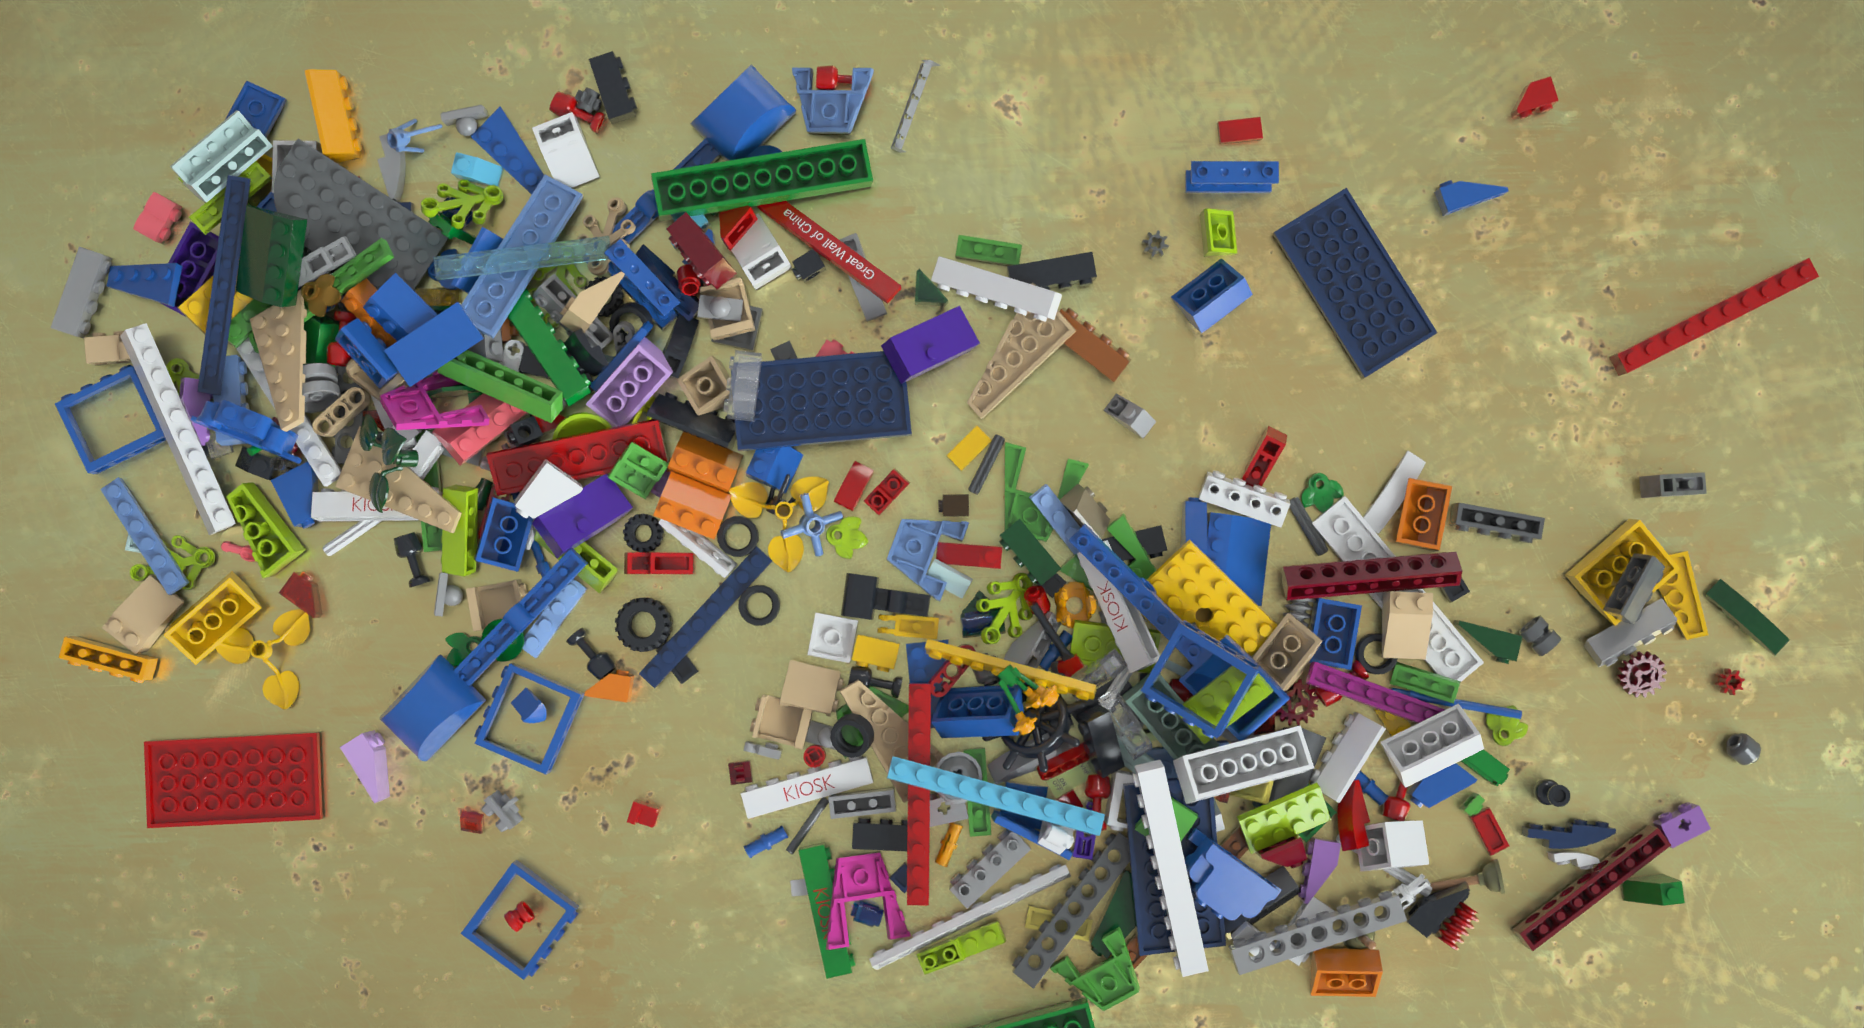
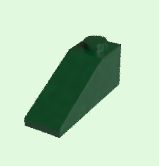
M1454 620L1453 625L1488 655L1496 657V662L1509 664V661L1517 662L1523 636Z

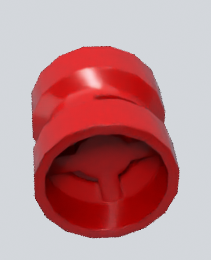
M813 744L805 750L803 759L808 766L816 768L823 764L826 752L822 746Z
M521 901L513 911L509 910L505 913L504 918L508 925L518 932L523 928V924L535 919V914L527 903Z

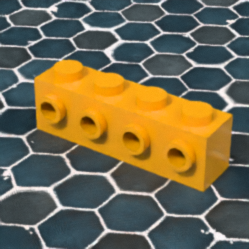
M76 636L64 637L59 658L68 660V664L75 666L83 664L89 666L88 669L102 672V670L109 671V675L116 677L127 676L130 677L131 681L138 683L153 679L158 658L143 654L135 655L133 652Z

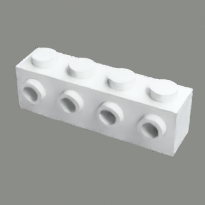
M1213 470V473L1207 471L1199 493V500L1280 528L1290 506L1289 499H1286L1287 495L1275 492L1272 494L1266 492L1267 489L1262 486L1254 485L1252 487L1246 485V481L1235 477L1233 480L1228 479L1224 473Z

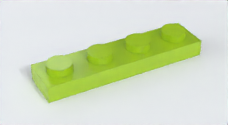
M257 161L237 176L251 179L249 198L272 179ZM226 187L189 216L205 235L221 223Z

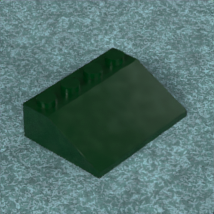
M246 205L236 292L262 303L278 307L296 306L308 219Z

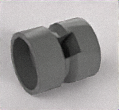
M1541 615L1530 620L1519 631L1520 636H1523L1522 638L1527 643H1532L1531 648L1538 656L1547 654L1561 641V637L1553 629H1548L1549 624Z

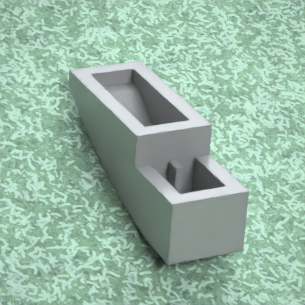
M387 134L379 136L385 157L377 159L389 198L400 202L406 172L405 151L396 152V148H391L387 142Z

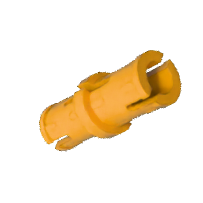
M954 822L950 823L945 838L941 839L940 843L942 845L935 863L948 867L953 850L957 849L958 845L956 843L963 826Z

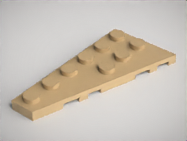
M1058 309L1055 319L1047 318L1046 322L1033 318L1034 314L1027 312L1026 315L1016 313L997 346L994 356L989 361L982 378L978 381L967 402L981 419L991 412L1077 331Z
M301 289L297 294L296 306L278 307L273 305L249 319L280 428L286 432L303 423L305 416V396L302 395V383H305V374H303V364L306 363L304 318H307V310L304 309Z
M359 426L335 487L371 501L369 485L375 472L380 474L384 470L396 467V464L385 465L383 463L382 448L372 445L370 451L362 449L359 441L361 426ZM403 467L402 471L386 474L389 493L384 505L385 507L450 533L455 532L462 513L443 496L438 494L427 482L423 481L410 467Z
M859 680L839 690L851 712L863 716L872 725L874 741L871 747L885 772L888 774L893 756L908 760V723ZM930 744V766L936 768V765L944 755ZM891 780L903 803L908 801V784Z

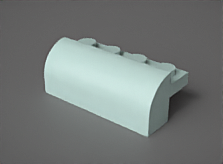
M236 110L170 167L195 196L207 203L226 187L228 175L239 176L273 146L259 129L253 128L244 116Z

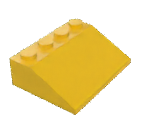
M1628 519L1565 574L1574 587L1614 626L1621 620L1603 611L1634 553L1654 556L1665 566L1663 577L1652 590L1653 593L1680 570L1641 520Z

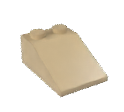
M621 271L580 292L576 299L571 297L560 312L563 315L560 323L573 332L582 328L585 333L625 273Z
M149 575L113 612L102 628L135 655L149 651L185 601L175 593L172 595L167 594L160 581L153 575Z
M1394 591L1383 593L1382 658L1426 659L1433 617V593Z
M1287 613L1254 655L1253 659L1284 691L1289 690L1302 674L1323 640L1293 615Z

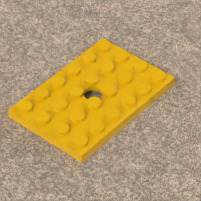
M1190 539L1147 579L1155 588L1156 595L1182 621L1185 620L1190 624L1195 622L1198 629L1218 641L1226 634L1229 635L1250 656L1261 648L1278 626ZM1200 608L1211 609V619L1207 622L1198 621L1196 619L1197 610ZM1141 613V615H1142L1148 622H1150V621Z

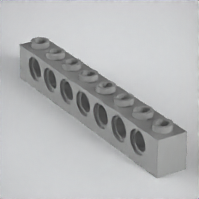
M1384 891L1379 893V897L1374 899L1369 897L1357 901L1358 904L1352 906L1349 904L1337 907V911L1331 913L1323 911L1317 913L1315 918L1309 920L1308 918L1298 919L1294 925L1288 927L1284 924L1275 927V931L1266 933V931L1258 932L1253 935L1254 938L1245 940V938L1234 940L1233 944L1228 947L1235 969L1239 975L1405 922L1407 919L1399 895L1394 892L1391 893V891ZM1383 906V913L1380 916H1375V908ZM1362 913V920L1354 923V915ZM1340 919L1342 926L1334 930L1332 927L1333 922ZM1320 926L1321 933L1318 936H1312V929ZM1295 933H1300V940L1297 943H1291V936ZM1273 940H1279V947L1271 950L1270 943ZM1252 947H1258L1259 953L1254 957L1249 956V950Z

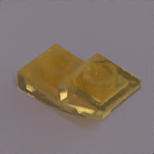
M437 287L436 289L415 288L414 290L429 306L454 305L459 302L458 288L446 289L444 287Z

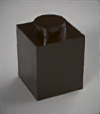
M969 494L943 495V499L938 500L939 512H943V517H969Z

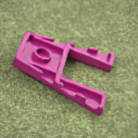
M438 371L433 372L432 377L425 380L422 379L411 387L405 388L403 385L380 395V403L396 430L489 425L490 418L482 405L441 414L438 413L426 392L441 387L462 384L439 374Z
M880 852L836 858L826 950L849 947L844 902L882 896L887 938L892 940L911 936L910 931L907 930L904 915L896 901L895 891L892 890L890 885V878Z

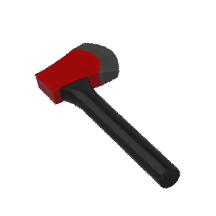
M1033 603L1030 606L1031 610L1062 660L1051 662V673H1064L1066 677L1070 678L1077 671L1084 668V664L1078 654H1072L1065 647L1038 603Z

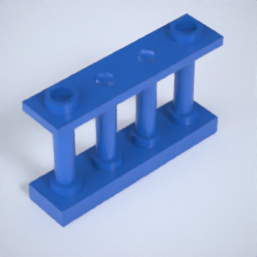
M1191 161V170L1185 171V193H1271L1272 184L1279 183V161Z
M621 239L604 252L611 261L609 262L607 273L610 276L621 271L625 273L619 282V286L635 303L643 305L649 311L652 321L661 330L665 329L678 317V314L673 309L680 304V301Z

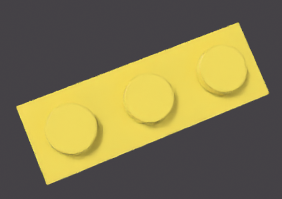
M1028 906L1024 927L1038 930L1045 920L1050 921L1054 916L1051 913L1052 910ZM1087 918L1072 938L1089 941L1093 920ZM1060 919L1055 923V929L1058 932L1064 931L1067 927L1065 920Z

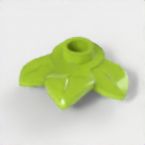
M845 517L839 525H832L826 531L827 541L835 547L836 553L842 558L851 559L853 549L862 548L868 543L867 537L858 530L861 524V519L858 517ZM836 531L840 532L841 536L839 539L834 537Z
M1514 705L1507 707L1518 710ZM1486 714V725L1493 731V740L1500 746H1508L1513 740L1521 739L1527 733L1528 725L1519 722L1520 719ZM1501 731L1507 734V738L1501 736Z

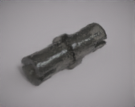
M276 456L270 461L271 468L282 473L289 472L299 466L298 463L283 457Z

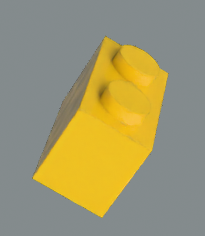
M857 634L852 660L856 661L855 665L868 667L869 664L877 666L876 670L889 672L890 669L895 668L900 643Z

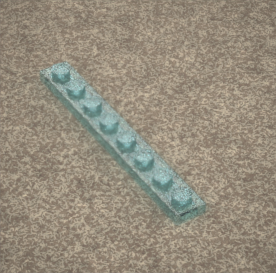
M609 236L433 258L436 279L445 280L608 260L609 258L604 252L611 245Z

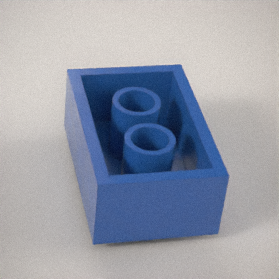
M1315 598L1309 630L1323 641L1309 663L1318 662L1326 666L1351 670L1362 605Z

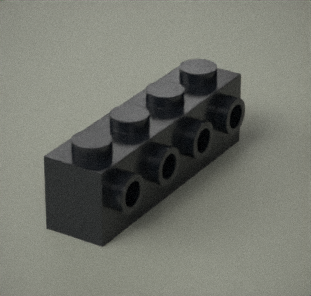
M1093 252L1007 266L1009 278L1028 284L1034 283L1036 286L1048 290L1053 287H1058L1059 290L1071 288V284L1080 283V286L1093 284L1092 281L1097 278Z

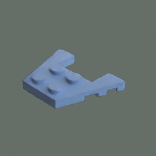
M792 67L807 132L851 134L874 69L853 68L851 90H812L813 69Z
M902 519L887 561L940 602L947 582L926 575L941 534L962 542L969 522Z

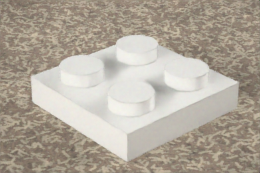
M815 613L808 655L850 663L858 620Z

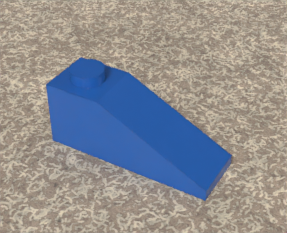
M1450 180L1440 184V188L1434 193L1441 213L1445 216L1502 196L1509 190L1508 187L1464 181L1453 183Z

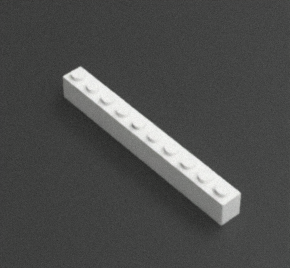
M147 323L126 329L120 337L208 534L212 535L230 528L236 524Z
M1161 760L1134 766L1136 774H1132L1135 787H1139L1140 794L1137 795L1139 807L1144 808L1145 815L1141 817L1144 828L1149 830L1146 840L1148 848L1153 849L1154 856H1150L1153 869L1158 871L1155 881L1158 890L1162 889L1163 896L1159 897L1162 910L1166 909L1167 912L1164 921L1166 929L1171 930L1172 934L1168 939L1171 950H1175L1176 956L1173 957L1175 969H1180L1183 977L1208 971L1207 961L1165 768Z

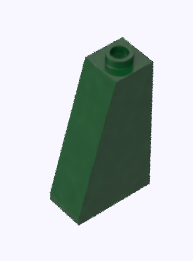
M1126 868L1120 874L1089 940L1092 945L1090 949L1099 957L1103 955L1108 959L1112 954L1102 941L1103 935L1120 927L1125 939L1136 927L1131 873Z

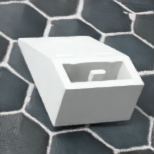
M572 112L532 127L553 179L573 188L600 177L578 120Z
M759 213L756 214L758 220L731 250L755 290L792 268Z

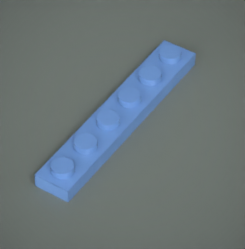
M118 477L100 489L167 594L172 595L189 584V581L123 479Z

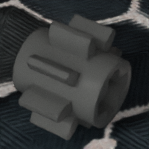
M588 87L584 91L578 90L575 96L578 102L576 107L590 114L593 110L598 112L602 105L601 100H599L600 94Z
M1159 230L1155 235L1148 232L1147 237L1149 240L1145 239L1142 241V244L1146 245L1143 252L1151 253V258L1157 253L1162 257L1163 251L1161 249H1168L1169 245L1164 244L1167 236H1160ZM1153 241H1158L1160 243L1158 248L1156 246H1151Z

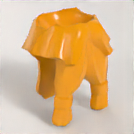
M1069 582L1060 588L1058 593L1054 594L1057 606L1056 620L1068 628H1073L1074 620L1089 621L1092 614L1096 612V600L1084 583ZM1071 597H1078L1083 603L1082 610L1077 614H1071L1067 611L1066 602Z

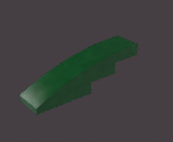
M1722 579L1706 593L1705 597L1723 610L1722 613L1740 626L1739 629L1772 655L1776 656L1790 641L1765 615Z

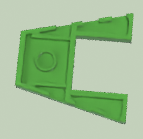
M1005 442L1004 531L1018 519H1021L1037 540L1047 542L1053 531L1052 526L1029 498L1033 494L1016 489L1026 447ZM1067 459L1058 494L1059 500L1079 484L1089 466L1088 463Z
M1123 513L1107 526V530L1135 558L1127 566L1139 578L1142 577L1147 580L1156 571L1154 564L1152 565L1146 550L1140 544L1134 529L1130 526L1126 515ZM1075 554L1061 566L1060 571L1077 582L1084 583L1085 587L1093 591L1089 585L1086 573L1080 565V560L1077 554Z

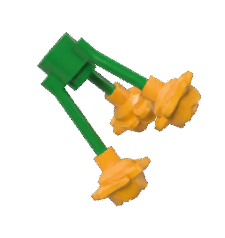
M1010 664L997 675L1000 679L998 684L1004 690L1016 713L1017 723L1012 731H1019L1021 735L1030 733L1035 729L1034 722L1037 718L1025 717L1023 711L1020 712L1007 685L1012 687L1017 684L1024 690L1023 693L1027 696L1025 702L1026 709L1030 707L1037 709L1039 706L1047 705L1051 707L1052 704L1054 705L1059 697L1056 691L1057 686L1053 685L1046 689L1041 685L1038 686ZM1020 679H1022L1024 682H1026L1028 685H1030V686H1031L1032 688H1034L1035 690H1032L1029 686H1028V687L1025 686V685L1020 681Z

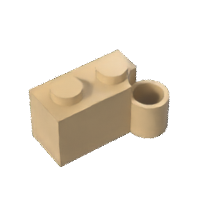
M115 331L114 335L106 336V333H93L92 337H84L86 363L95 366L132 363L120 337L124 331Z

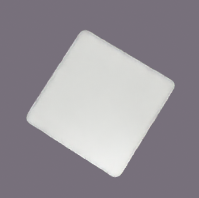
M805 879L790 881L792 896L808 895Z

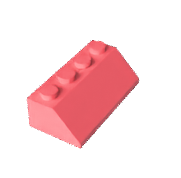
M483 393L464 408L482 405L490 418L489 425L436 428L432 433L461 466L506 432L511 424L519 422L528 413Z

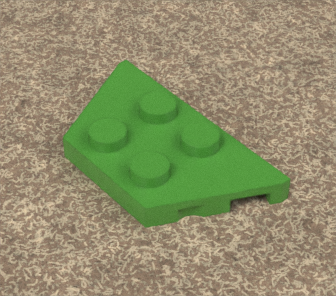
M873 686L869 687L870 691L901 718L909 713V705ZM847 703L836 710L837 721L846 714H852ZM850 725L842 727L841 733L846 742L855 746L862 745L864 739L857 728Z

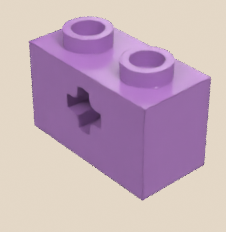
M1690 802L1681 804L1677 807L1678 810L1672 813H1663L1658 816V820L1653 822L1654 826L1660 829L1671 844L1670 848H1674L1711 829L1699 805L1690 804Z

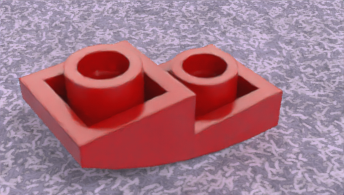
M854 461L834 502L853 511L861 499L874 470Z
M894 468L865 498L864 502L876 514L880 515L910 482Z

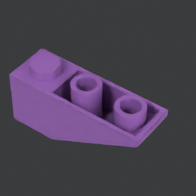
M185 377L180 382L179 397L201 446H205V443L209 442L210 429L191 421V417L195 416L198 418L206 401L213 399V394L197 392L199 379Z
M1311 837V840L1307 842L1306 854H1308L1307 863H1304L1302 867L1304 882L1300 884L1299 889L1301 892L1298 894L1301 897L1300 901L1304 904H1308L1338 865L1341 843L1338 841Z

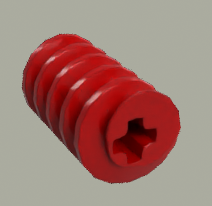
M1459 902L1461 908H1455L1454 913L1456 915H1452L1449 918L1451 922L1443 921L1442 924L1446 930L1439 929L1438 933L1441 937H1437L1457 951L1459 947L1456 942L1464 943L1461 935L1469 936L1466 927L1474 929L1471 920L1479 922L1476 916L1478 912Z

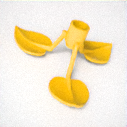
M813 476L801 478L792 485L790 490L791 496L796 501L790 504L788 502H780L776 506L764 504L768 498L767 491L761 484L756 482H747L730 488L729 494H732L731 502L733 506L744 517L757 518L761 515L762 508L775 510V516L782 520L784 530L787 529V519L792 515V507L799 504L800 508L804 511L800 497L801 494L809 493L813 512L819 510L824 505L829 481L825 478ZM798 535L785 539L782 536H776L768 545L770 559L785 572H791L796 568L804 551L803 542Z
M302 609L288 611L275 620L273 632L280 636L277 639L268 640L267 642L254 641L252 634L248 630L238 628L216 647L218 653L225 660L233 664L247 662L250 654L255 658L263 659V662L276 674L269 676L264 681L263 694L270 703L284 710L288 709L296 700L299 692V680L292 671H284L280 674L279 670L268 658L272 654V644L284 640L289 646H297L308 638L310 632L309 613Z

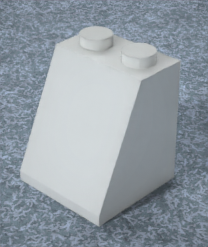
M545 459L515 499L516 511L525 518L530 516L534 519L577 495L583 490V487L578 481Z
M1423 820L1383 822L1365 826L1370 846L1357 849L1360 871L1415 867L1429 864Z

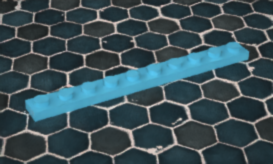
M894 756L891 759L887 779L1096 836L1101 834L1105 814Z

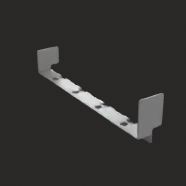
M930 59L922 60L925 63L920 65L891 149L900 153H906V151L902 150L930 69L934 66H941Z

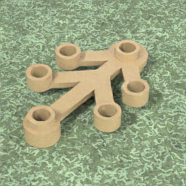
M611 198L608 201L607 208L610 212L603 234L597 225V219L593 215H587L583 219V224L590 229L599 244L596 253L591 246L592 240L586 234H582L577 238V244L585 250L589 257L588 270L594 275H603L608 271L609 262L611 261L604 254L608 247L627 234H632L636 229L635 224L627 219L621 223V228L613 233L617 217L622 216L627 209L626 204L620 198ZM621 239L630 248L629 244L624 239Z

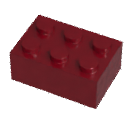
M687 212L666 228L671 235L668 239L679 249L683 258L690 263L694 272L707 286L712 284L716 289H719L737 274Z

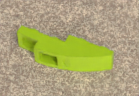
M995 921L951 937L916 955L926 975L963 961L966 957L1006 942V938L999 922Z

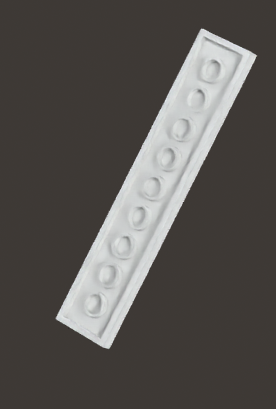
M1343 496L1312 523L1320 536L1341 561L1396 557L1346 496ZM1423 589L1394 591L1426 593ZM1384 592L1369 593L1382 609ZM1433 602V617L1426 659L1424 661L1435 674L1463 681L1484 662Z

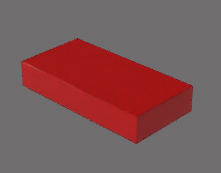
M1261 117L1218 121L1217 123L1220 144L1263 139Z
M1490 807L1482 809L1476 815L1469 816L1489 856L1509 847Z

